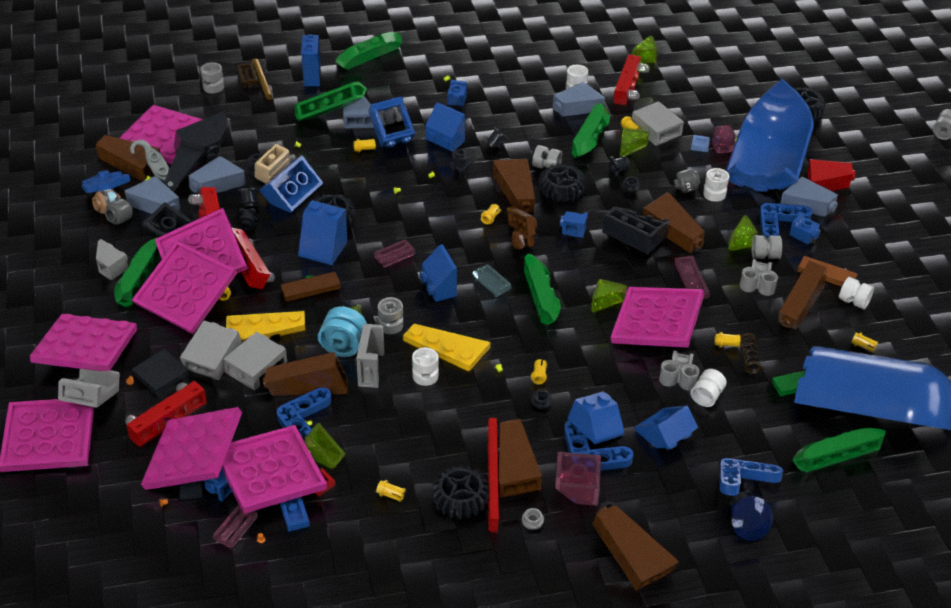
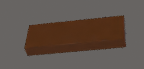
M336 272L281 284V290L286 302L341 289Z

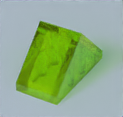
M649 36L633 49L632 55L640 56V63L656 62L657 46L653 36Z
M623 128L620 156H627L648 145L649 132Z
M743 216L732 233L728 250L733 251L752 247L753 236L758 235V232L748 216Z
M599 279L592 296L591 311L596 312L624 302L627 286Z
M317 423L305 437V444L314 461L333 469L345 456V452L320 423Z

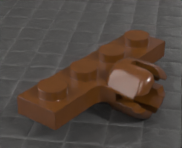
M515 207L507 208L509 226L515 228V231L512 232L514 248L523 249L525 245L529 246V248L533 247L535 229H537L536 219Z

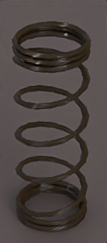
M744 333L740 337V342L743 348L745 371L754 374L761 370L760 359L747 362L748 359L745 360V356L749 358L756 357L758 351L755 349L747 350L745 347L754 344L756 337L753 333ZM746 335H752L753 337L747 338H753V341L743 342L742 338ZM749 351L757 352L755 356L750 357L746 355ZM750 364H757L759 366L758 369L753 370L747 368Z

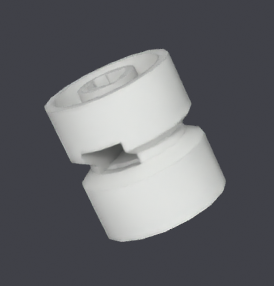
M572 65L567 69L566 89L582 82L587 84L588 69L585 66Z
M720 168L708 170L703 194L710 201H722L726 197L729 174Z
M848 277L841 288L839 299L848 303L853 302L855 306L865 309L871 300L874 287L866 283L860 284L858 280Z
M424 347L419 348L413 353V379L419 385H432L438 380L439 361L438 354L434 349Z
M705 370L691 389L692 399L703 407L712 406L726 386L725 377L717 370Z

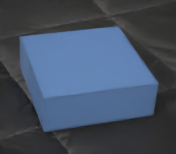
M694 135L691 150L708 152L710 138Z

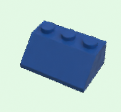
M301 155L290 162L259 190L270 204L292 212L320 187L323 182Z

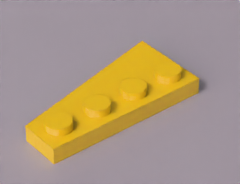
M304 311L227 316L226 328L235 329L239 333L242 343L255 332L270 339L275 334L283 336L304 331L305 313Z
M413 324L403 335V341L418 348L434 349L439 358L467 371H470L490 348V342L418 324Z

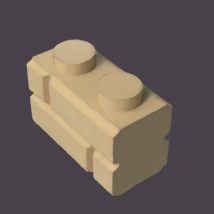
M275 144L255 163L256 179L267 183L289 164V150L278 144Z

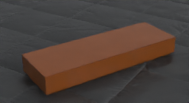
M807 256L803 257L797 270L802 273L810 260L827 267L825 281L841 287L848 277L856 279L858 275L857 273Z

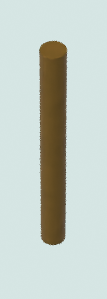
M255 58L252 60L253 66L266 99L270 100L272 99L271 91L259 61Z

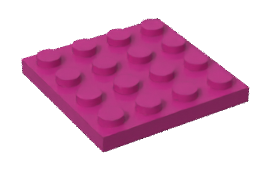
M153 105L120 139L133 142L144 140L151 146L160 148V153L165 162L172 164L177 153L174 149L176 130L203 119Z
M223 208L155 239L162 259L177 240L234 268L237 273L248 269Z
M176 240L132 301L149 312L194 334L237 272L234 268Z
M629 287L611 335V342L614 344L689 347L704 298L703 289Z
M61 314L31 353L30 360L32 363L109 372L137 331V324L106 318L98 319L89 316Z
M58 399L9 402L0 455V472L88 466L94 407L60 401Z
M235 407L168 420L141 483L142 487L148 490L218 478L240 420L241 410Z
M295 425L231 442L221 467L243 514L327 489V483Z

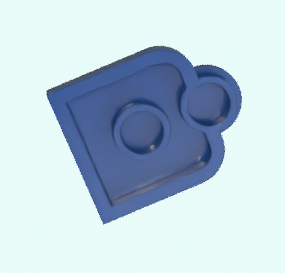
M107 170L100 171L98 175L82 181V188L86 193L109 190L130 182L129 174H121L119 171L109 173Z

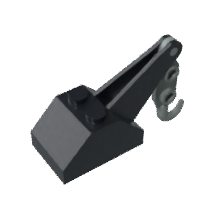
M220 112L176 130L174 149L177 153L170 169L162 155L144 140H136L131 144V154L135 153L134 148L136 146H142L145 149L146 161L154 175L163 181L172 192H175L199 162L212 161L218 156L225 134L227 118L223 112Z

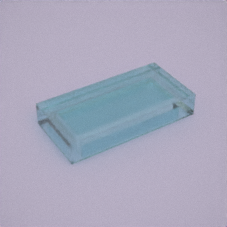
M488 264L473 271V277L496 297L511 289V283Z

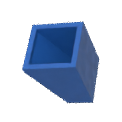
M312 200L303 213L298 255L333 265L347 244L346 210Z

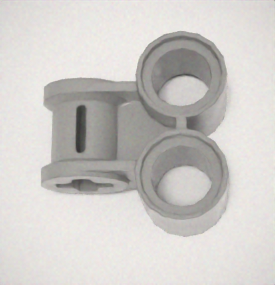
M753 259L752 267H746L742 271L740 288L745 292H753L755 289H758L762 295H773L778 275L770 271L772 263H761Z
M674 351L672 360H665L661 364L660 383L668 387L679 383L680 387L684 390H691L699 377V368L692 364L694 354L685 355Z

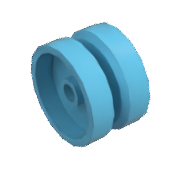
M334 307L329 310L320 328L318 341L327 352H335L340 357H350L358 351L363 324H367V322L360 313L351 308Z

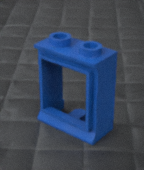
M302 35L301 55L304 86H320L319 35Z
M402 96L370 105L368 112L381 147L387 146L389 148L399 142L408 143L412 141L416 132H414ZM397 107L406 130L386 135L378 111Z

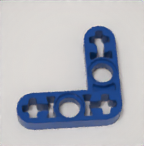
M765 203L761 206L759 214L761 235H765L768 238L770 236L768 232H771L772 236H779L778 221L793 222L801 213L805 214V218L811 220L813 211L810 207L804 205Z
M327 388L315 389L281 405L277 409V420L283 428L293 425L302 427L298 431L302 439L303 436L306 439L304 442L309 451L316 447V435L303 418L331 404L330 390ZM301 404L310 405L308 408L305 409L299 407Z
M569 420L565 423L564 435L572 466L576 471L591 472L629 467L632 464L633 451L630 448L620 446L590 450L586 436ZM581 443L583 447L575 448L573 444ZM601 456L606 457L608 461L601 462L597 458Z
M724 458L721 460L719 469V490L726 495H738L741 478L778 483L782 479L783 469L772 464Z

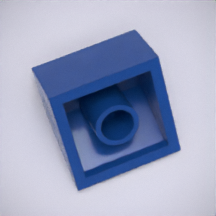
M437 102L426 124V140L454 151L465 142V114Z
M443 244L439 245L422 263V272H420V279L422 283L426 284L427 292L433 296L435 302L457 296V268Z
M603 391L575 399L568 420L594 444L623 436L624 428L618 404L610 395Z
M687 405L663 408L634 428L655 448H666V450L677 446L679 440L690 437L692 435L691 432L697 429L698 426Z

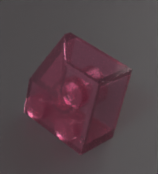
M558 452L555 488L575 504L598 506L601 455Z

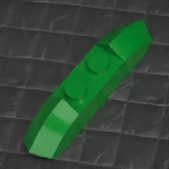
M387 32L360 42L344 50L335 59V62L348 70L382 56L401 46V34Z
M353 82L295 104V116L298 121H303L349 106L361 100L367 88L360 82Z
M602 103L595 104L573 140L572 156L574 159L591 151L597 145L599 133L601 134L603 128L608 126L610 114Z
M157 238L147 242L135 253L129 268L124 271L123 277L117 282L114 296L118 304L124 307L134 304L132 299L160 261L161 255L155 241Z
M528 253L524 260V273L540 321L549 325L557 319L560 313V300L555 296L554 289L550 288V272L540 260Z
M876 428L851 430V432L842 433L839 436L812 442L801 448L793 461L799 470L810 472L880 450L886 431Z

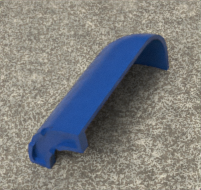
M783 79L761 96L748 112L741 125L726 168L729 174V181L740 187L754 188V191H768V189L776 188L781 190L798 182L814 123L811 111L804 99Z
M819 346L812 347L810 350L812 356L806 357L803 369H806L804 378H799L794 403L951 430V382L937 368L919 362Z

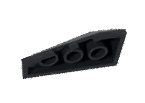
M164 202L142 223V226L161 237L193 221Z

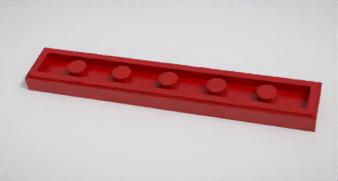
M497 418L488 419V517L490 532H498L499 520Z

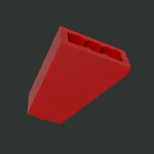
M810 159L807 179L830 191L849 188L851 181L855 179V170L852 169V163Z

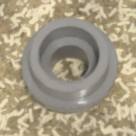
M530 508L523 514L522 523L528 529H538L543 525L544 517L538 509Z

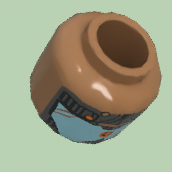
M113 189L97 191L92 198V203L96 211L105 214L108 203L121 199V197Z

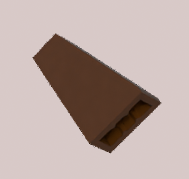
M104 135L97 142L96 150L99 159L141 181H145L147 176L150 177L153 173L146 161L145 149L142 146H136L134 148L135 153L131 154L130 146L133 141ZM151 146L153 149L160 153V148Z
M528 159L493 160V176L512 207L526 213L534 212L535 196Z
M668 192L643 208V217L652 215L653 219L670 220L666 238L689 253L702 247L705 231Z
M810 260L808 261L779 311V323L785 327L797 329L825 287L827 267Z
M335 352L267 367L265 377H263V384L266 389H269L272 396L305 395L318 388H327L331 394L348 393V377Z
M521 419L501 422L499 438V498L541 490L542 475Z
M616 505L610 508L603 507L596 512V517L592 523L636 591L673 572L679 563L677 559Z

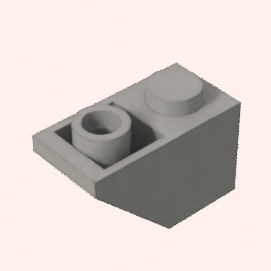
M100 239L96 254L99 273L113 280L129 268L128 258L123 251L117 250L112 244Z

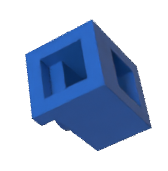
M451 80L447 93V104L464 106L467 96V82Z
M566 211L565 216H561L560 226L563 227L562 234L583 238L587 227L588 213L579 214Z
M801 213L792 222L790 236L809 244L813 239L816 240L818 238L820 224L805 218V214Z
M222 468L218 478L203 480L205 488L212 494L217 493L220 501H223L232 492Z

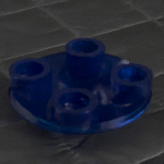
M749 496L732 506V526L739 537L754 541L761 539L769 532L773 523V513L771 507L764 499Z

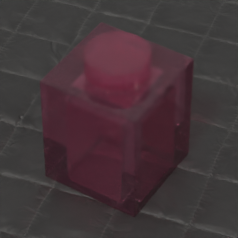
M731 125L714 127L712 145L717 153L733 151L736 134Z

